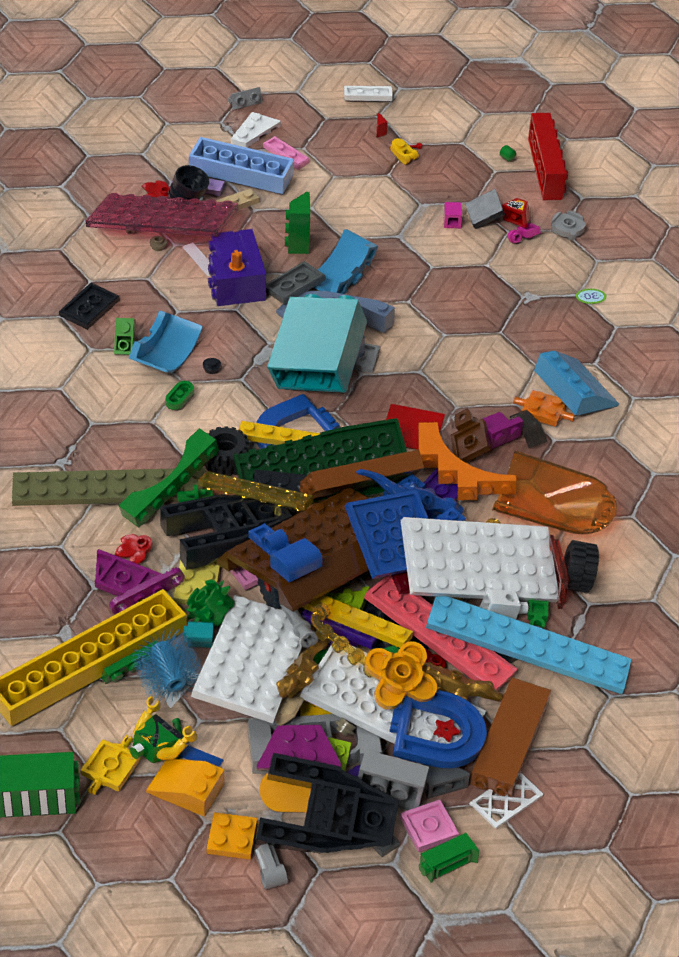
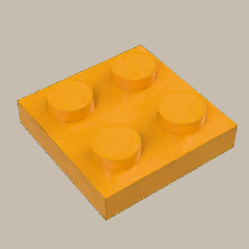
M214 812L206 849L207 854L251 860L257 818Z

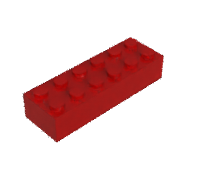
M531 113L528 142L542 200H562L563 193H566L565 180H568V170H565V160L562 159L563 151L560 149V139H557L558 133L557 129H555V120L552 119L551 113Z

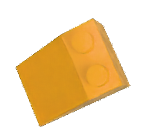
M165 760L148 786L146 793L205 817L224 786L225 769L206 761Z

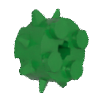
M212 579L205 581L206 585L200 590L196 588L186 602L189 606L186 609L189 612L187 619L195 618L194 622H211L215 626H219L223 622L224 615L228 612L229 608H232L235 604V600L228 593L230 586L222 587L224 580L219 584Z

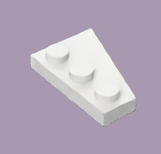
M252 112L231 138V144L247 148L258 141L260 136L268 135L273 128H279L281 121Z

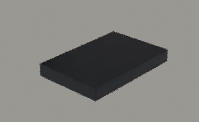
M90 283L59 310V316L88 330L120 301V296Z

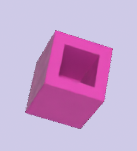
M445 202L443 214L444 228L461 229L462 203Z

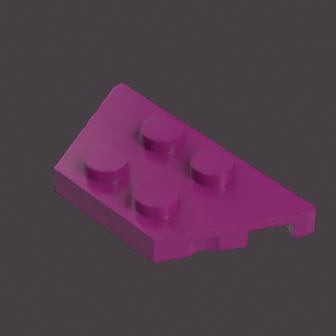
M100 549L97 550L95 588L121 596L125 594V591L160 574Z
M278 725L257 764V770H269L272 754L278 753L341 767V763L321 725Z

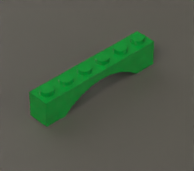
M199 428L186 440L182 459L169 476L150 488L132 492L118 505L122 516L138 528L143 523H146L160 509V506H163L170 497L177 493V490L188 483L190 478L203 468L207 461L215 457L219 451L216 439Z

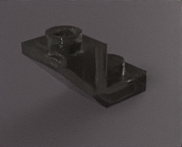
M528 410L510 416V419L519 416L523 420L522 432L528 448L548 442L541 423Z

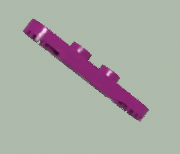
M173 567L172 570L169 569L164 574L160 573L125 591V594L118 595V597L115 596V599L110 601L109 608L115 615L162 589L167 592L184 581L185 575L180 568Z

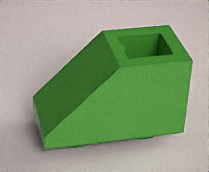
M116 318L114 354L130 355L135 341L136 319Z

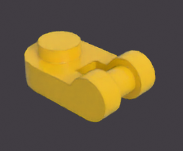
M396 138L392 141L390 150L404 165L408 164L410 160H415L419 157L418 152L412 149L403 139Z

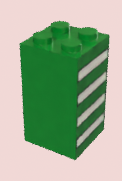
M74 752L0 755V818L76 814V805H80L79 762L78 760L74 761Z

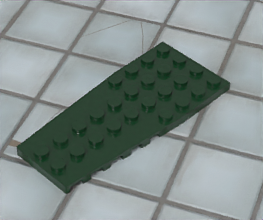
M394 418L340 427L320 432L319 435L304 436L302 439L295 441L292 439L287 440L285 443L275 446L271 444L267 445L266 448L251 449L242 454L235 453L233 459L242 495L278 494L285 504L288 494L253 490L255 469L308 475L314 471L405 453L407 450L399 420ZM402 480L393 481V482L397 484V483H399V482L402 481ZM380 485L356 489L355 491L369 498L384 495L385 490ZM295 495V503L297 505L321 503L328 499L319 497L305 500L303 495Z

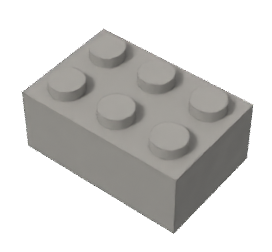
M365 750L358 778L373 788L376 787L398 800V808L410 810L420 805L429 767L398 757L384 755L376 751Z

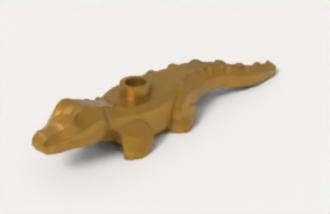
M322 638L315 645L308 647L286 669V676L276 682L281 698L287 696L291 699L299 690L311 684L314 680L312 674L319 669L317 663L313 661L314 656L329 643L328 638Z
M425 662L422 667V671L435 679L437 690L455 694L467 701L468 696H480L494 701H501L503 699V694L494 689L491 681L467 679L457 670L450 671L441 666H435L430 662Z

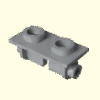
M260 87L233 93L228 97L229 104L232 103L233 110L263 103Z

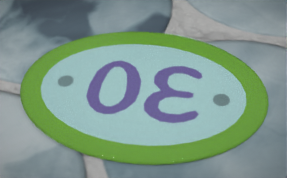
M590 288L578 291L576 298L583 303L596 304L604 301L606 294L601 290Z

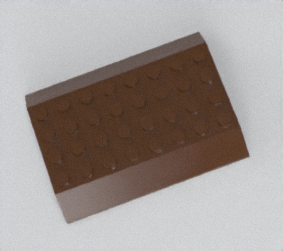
M349 487L271 528L273 531L282 529L286 533L290 545L306 538L319 549L322 555V567L291 582H288L271 568L270 555L251 539L225 552L216 560V563L227 571L240 566L276 588L279 593L280 604L294 612L369 570L345 509V505L349 502L369 498Z

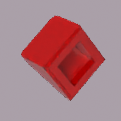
M377 113L376 137L378 138L387 135L388 121L380 113Z

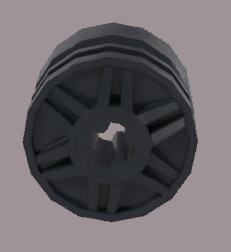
M184 165L179 167L168 190L170 202L175 207L186 211L199 207L209 186L207 174L195 166Z

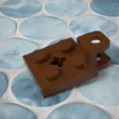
M469 409L457 413L454 417V422L458 431L451 434L454 455L466 463L490 451L491 445L487 424L483 418L478 420L476 417H473Z

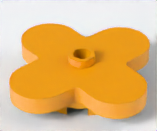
M410 641L404 643L399 651L394 654L382 648H375L366 655L364 661L366 671L380 681L375 689L374 699L381 708L387 710L395 709L401 704L405 696L419 702L430 701L435 696L437 691L435 679L422 671V667L427 659V652L421 644Z

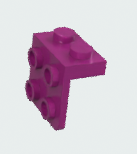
M497 412L483 418L487 424L491 449L521 437L523 420L519 416L508 420L503 413Z

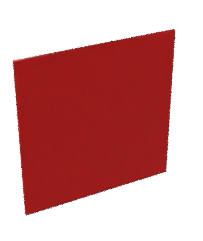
M391 404L386 420L398 418L405 446L419 450V423L438 422L440 433L445 414Z

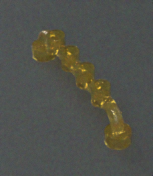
M323 602L316 604L312 608L311 623L317 629V638L321 641L327 638L333 642L331 644L332 649L336 653L344 650L348 653L347 659L350 664L356 665L361 663L364 666L366 658L364 652L360 648L355 649L352 647L346 637H339L333 632L329 624L324 625L319 620L322 621L330 615V610ZM363 667L364 674L371 678L372 676Z

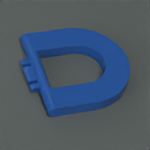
M305 394L270 407L260 415L256 422L280 427L283 424L310 414L324 431L340 428L338 422L328 411L326 412L324 407L317 409ZM256 442L259 449L266 448L267 445H271Z
M437 690L433 699L427 702H419L405 696L403 705L400 704L393 711L389 731L397 734L393 750L394 757L438 768H457L472 762L480 754L487 733L482 715L470 702L460 696ZM412 709L446 716L454 720L461 728L462 737L454 743L444 744L409 736L408 730Z

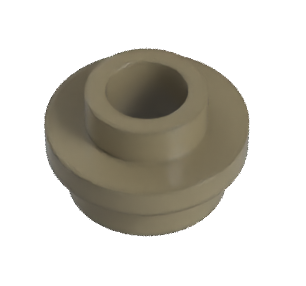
M157 235L150 239V246L153 250L162 251L167 245L166 238Z
M344 718L335 722L338 725L336 729L343 735L354 734L353 730L356 727Z

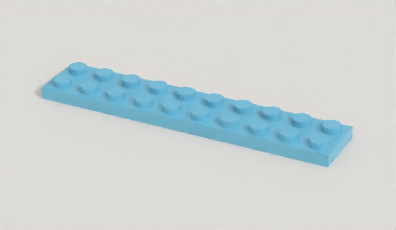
M448 596L435 597L425 627L621 695L625 688L631 659Z

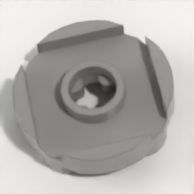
M567 211V213L561 214V212H558L552 218L551 231L566 237L568 240H575L577 236L584 232L586 223L583 221V216L579 213Z

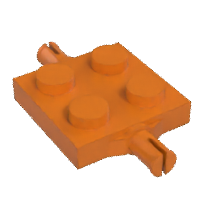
M532 390L527 399L515 396L513 404L523 406L522 417L554 427L562 419L573 422L575 414L565 412L566 405L559 397L545 394L541 391Z

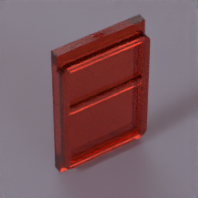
M550 535L549 549L553 554L558 585L556 604L558 609H562V604L566 602L569 579L559 539H555L554 535Z

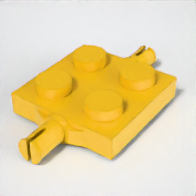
M125 735L120 744L111 743L104 739L99 743L81 769L82 776L93 780V783L88 788L89 793L95 795L100 786L120 791L140 762V758H133L128 749L133 741L131 736L128 738V735Z

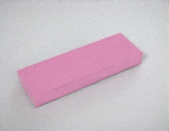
M275 136L263 143V148L272 154L294 159V168L297 170L310 163V158Z

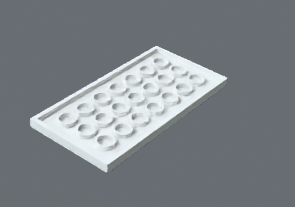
M403 517L401 519L410 595L483 599L486 589L491 588L515 591L519 601L542 600L556 603L560 600L548 527Z
M234 595L235 604L226 613L192 690L191 697L273 723L283 699L279 696L276 682L286 676V669L298 658L302 649L300 638L294 634L293 625L282 609H275L264 603H258L245 597Z
M335 638L319 663V669L312 674L314 680L310 685L304 687L300 697L395 744L397 734L389 732L394 709H383L374 699V692L380 681L371 676L365 669L364 661L368 653ZM473 705L484 717L486 710ZM412 709L408 730L409 736L448 744L458 741L462 737V731L453 720L454 727L460 730V735L453 736L451 741L447 742L445 738L438 737L433 733L437 729L436 720L446 722L450 718Z

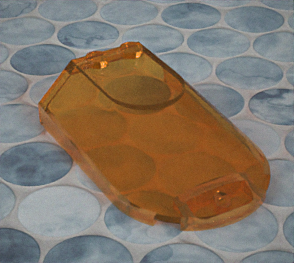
M515 451L507 475H516V494H499L492 509L502 514L573 534H591L601 531L610 525L617 511V502L615 496H612L607 490L608 486L599 479Z

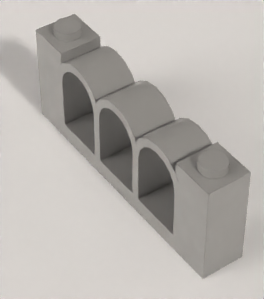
M334 714L295 716L283 724L321 725L326 736L332 738L333 733H341L336 729L338 725L335 723L341 717ZM261 719L248 720L247 733L252 774H267L269 771L257 770V764L278 726L275 721L270 723ZM351 723L356 727L353 730L356 748L349 751L346 767L353 766L358 762L361 765L365 750L376 751L382 754L379 736Z

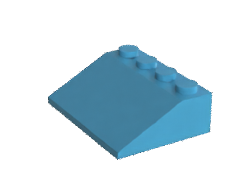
M557 351L540 353L534 371L575 416L619 405L616 399L578 359Z

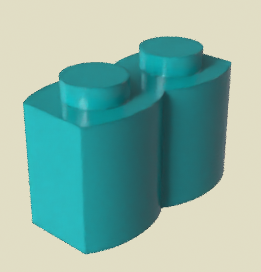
M188 621V626H184L185 632L183 637L191 647H212L214 643V623Z

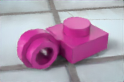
M529 223L527 228L519 226L517 230H511L508 233V240L515 244L521 241L522 236L527 239L533 238L534 235L541 233L540 227L533 223Z

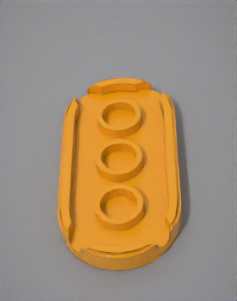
M268 773L263 777L259 791L263 803L268 808L276 812L306 813L311 788L267 780Z

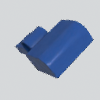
M266 524L248 531L249 538L270 555L271 568L288 582L322 567V555L319 549L306 538L290 545L288 537L282 529L273 531Z

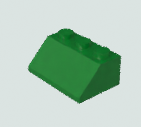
M305 192L289 202V209H286L285 219L289 220V223H285V233H288V236H285V247H288V254H309L310 192Z

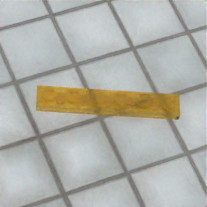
M209 471L205 472L198 479V486L205 487L208 490H218L225 494L239 495L242 498L270 502L277 506H287L298 511H305L313 503V495Z

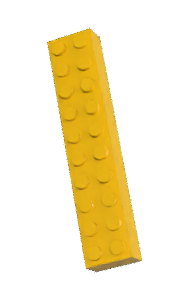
M162 589L0 676L1 715L12 727L101 678L104 668L148 645L149 642L152 643L153 640H157V642L162 641V634L164 636L163 641H166L168 636V640L174 637V634L177 636L183 633L184 626H187V614Z

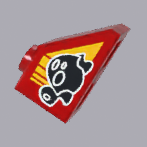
M515 198L502 204L505 215H503L505 221L523 228L528 227L530 219L528 201Z

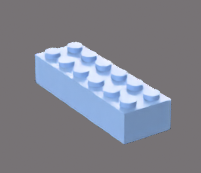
M204 137L199 138L189 154V165L202 169L208 177L283 194L294 175V159Z

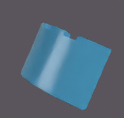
M345 229L330 257L318 269L325 274L326 280L314 288L319 291L347 293V288L351 284L355 286L363 276L361 272L365 266H370L378 245Z
M159 310L156 320L150 329V336H144L141 340L134 341L129 359L167 373H172L183 365L193 351L203 326Z

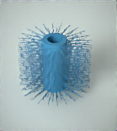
M162 634V641L160 640L152 647L143 646L150 649L151 653L140 651L143 652L140 654L146 653V655H139L145 656L141 660L143 662H140L142 663L141 665L145 666L143 667L145 669L137 668L141 669L142 672L140 673L145 681L149 678L148 682L150 683L143 682L147 685L145 686L147 689L149 688L148 686L152 687L150 691L154 690V693L163 689L164 694L168 691V698L171 692L174 695V692L177 691L178 694V690L180 692L184 686L194 687L186 682L191 681L187 677L194 675V671H196L192 669V666L193 668L196 667L192 665L196 660L191 661L189 657L197 658L187 653L189 649L185 650L186 646L184 644L187 640H184L185 642L182 645L180 639H177L176 643L172 645L175 639H172L169 643L168 636L166 641H163L164 636Z

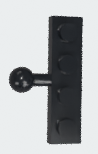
M255 469L253 490L288 494L287 502L284 505L290 514L294 516L298 512L295 495H302L300 492V482L307 475Z

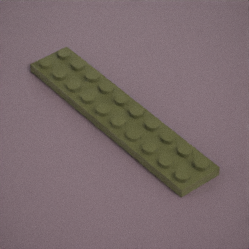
M175 468L13 472L12 506L121 503L132 492L150 488L161 482ZM206 468L197 471L190 478L189 482L184 484L177 492L193 490V485L197 484L198 490L207 489ZM177 493L166 502H178Z

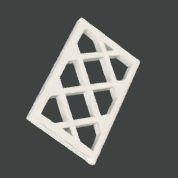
M521 773L519 779L522 781V784H516L515 789H521V798L508 797V795H492L493 790L488 789L471 801L469 805L497 829L540 799L543 793ZM525 790H532L536 794L530 799L524 798ZM482 799H489L488 808H482L477 803ZM492 800L505 801L504 810L492 809ZM508 801L521 802V805L515 810H508ZM491 813L504 814V817L495 822L491 818Z

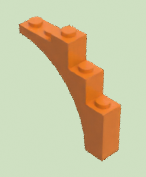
M438 422L419 423V451L424 468H438V484H458V500H477V495L516 494V475L487 472L465 463L455 456L444 444L439 433Z

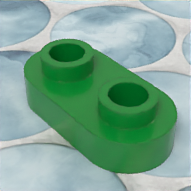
M189 381L178 382L165 397L166 407L171 410L182 408L193 396L194 385Z

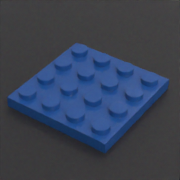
M412 490L347 503L345 509L372 579L407 572L401 519L403 517L428 519L418 491Z

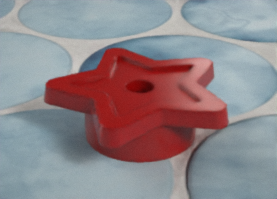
M452 719L446 722L435 721L437 729L434 731V735L445 738L447 742H450L453 736L460 735V730L454 727Z

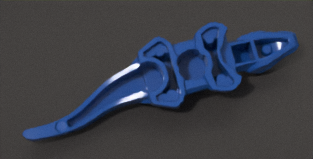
M364 469L356 471L357 474L374 480L388 495L417 490L428 517L434 512L442 514L451 507L463 514L464 508L453 498H440L432 488H417L414 482L399 485L383 475Z

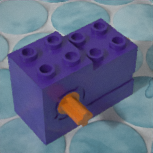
M253 229L239 230V232L211 233V241H208L209 251H211V254L208 255V272L211 275L208 278V286L212 288V300L216 301L217 306L266 301V271Z

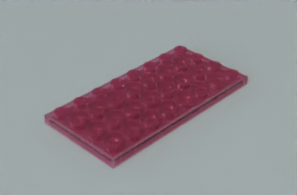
M111 193L85 222L86 227L218 237L237 212L238 203H232L229 200L217 202L213 199L203 201L197 198L188 200L182 197L173 199L166 196L151 197L150 195L135 196L134 194L119 195L118 193Z

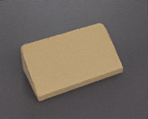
M302 691L297 692L291 699L287 696L282 699L274 720L278 725H283L295 717L304 701L300 697Z

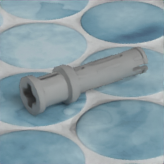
M280 605L293 625L294 634L300 638V644L305 648L315 645L318 636L311 630L310 623L302 618L298 609L292 612L283 605Z

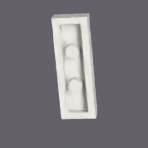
M344 86V100L392 101V86Z

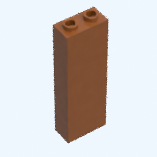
M414 450L309 473L300 482V492L304 495L305 500L337 494L349 487L356 490L379 485L371 478L357 474L356 471L360 469L381 474L392 482L403 480L411 474L415 476L424 469L420 451Z
M511 677L485 739L484 746L473 768L470 785L476 786L479 789H491L500 796L508 795V797H512L548 707L551 695L550 689Z

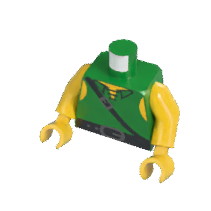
M150 696L146 701L148 709L143 711L134 728L133 747L130 748V753L135 759L144 756L151 763L161 760H173L188 746L187 742L197 740V733L193 731L191 726H186L182 734H180L157 714L152 715L153 712L160 710L161 703L158 700L154 706H151L154 698Z

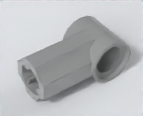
M268 843L260 845L255 850V856L260 867L264 889L287 884L286 870L283 864L280 865L274 846Z

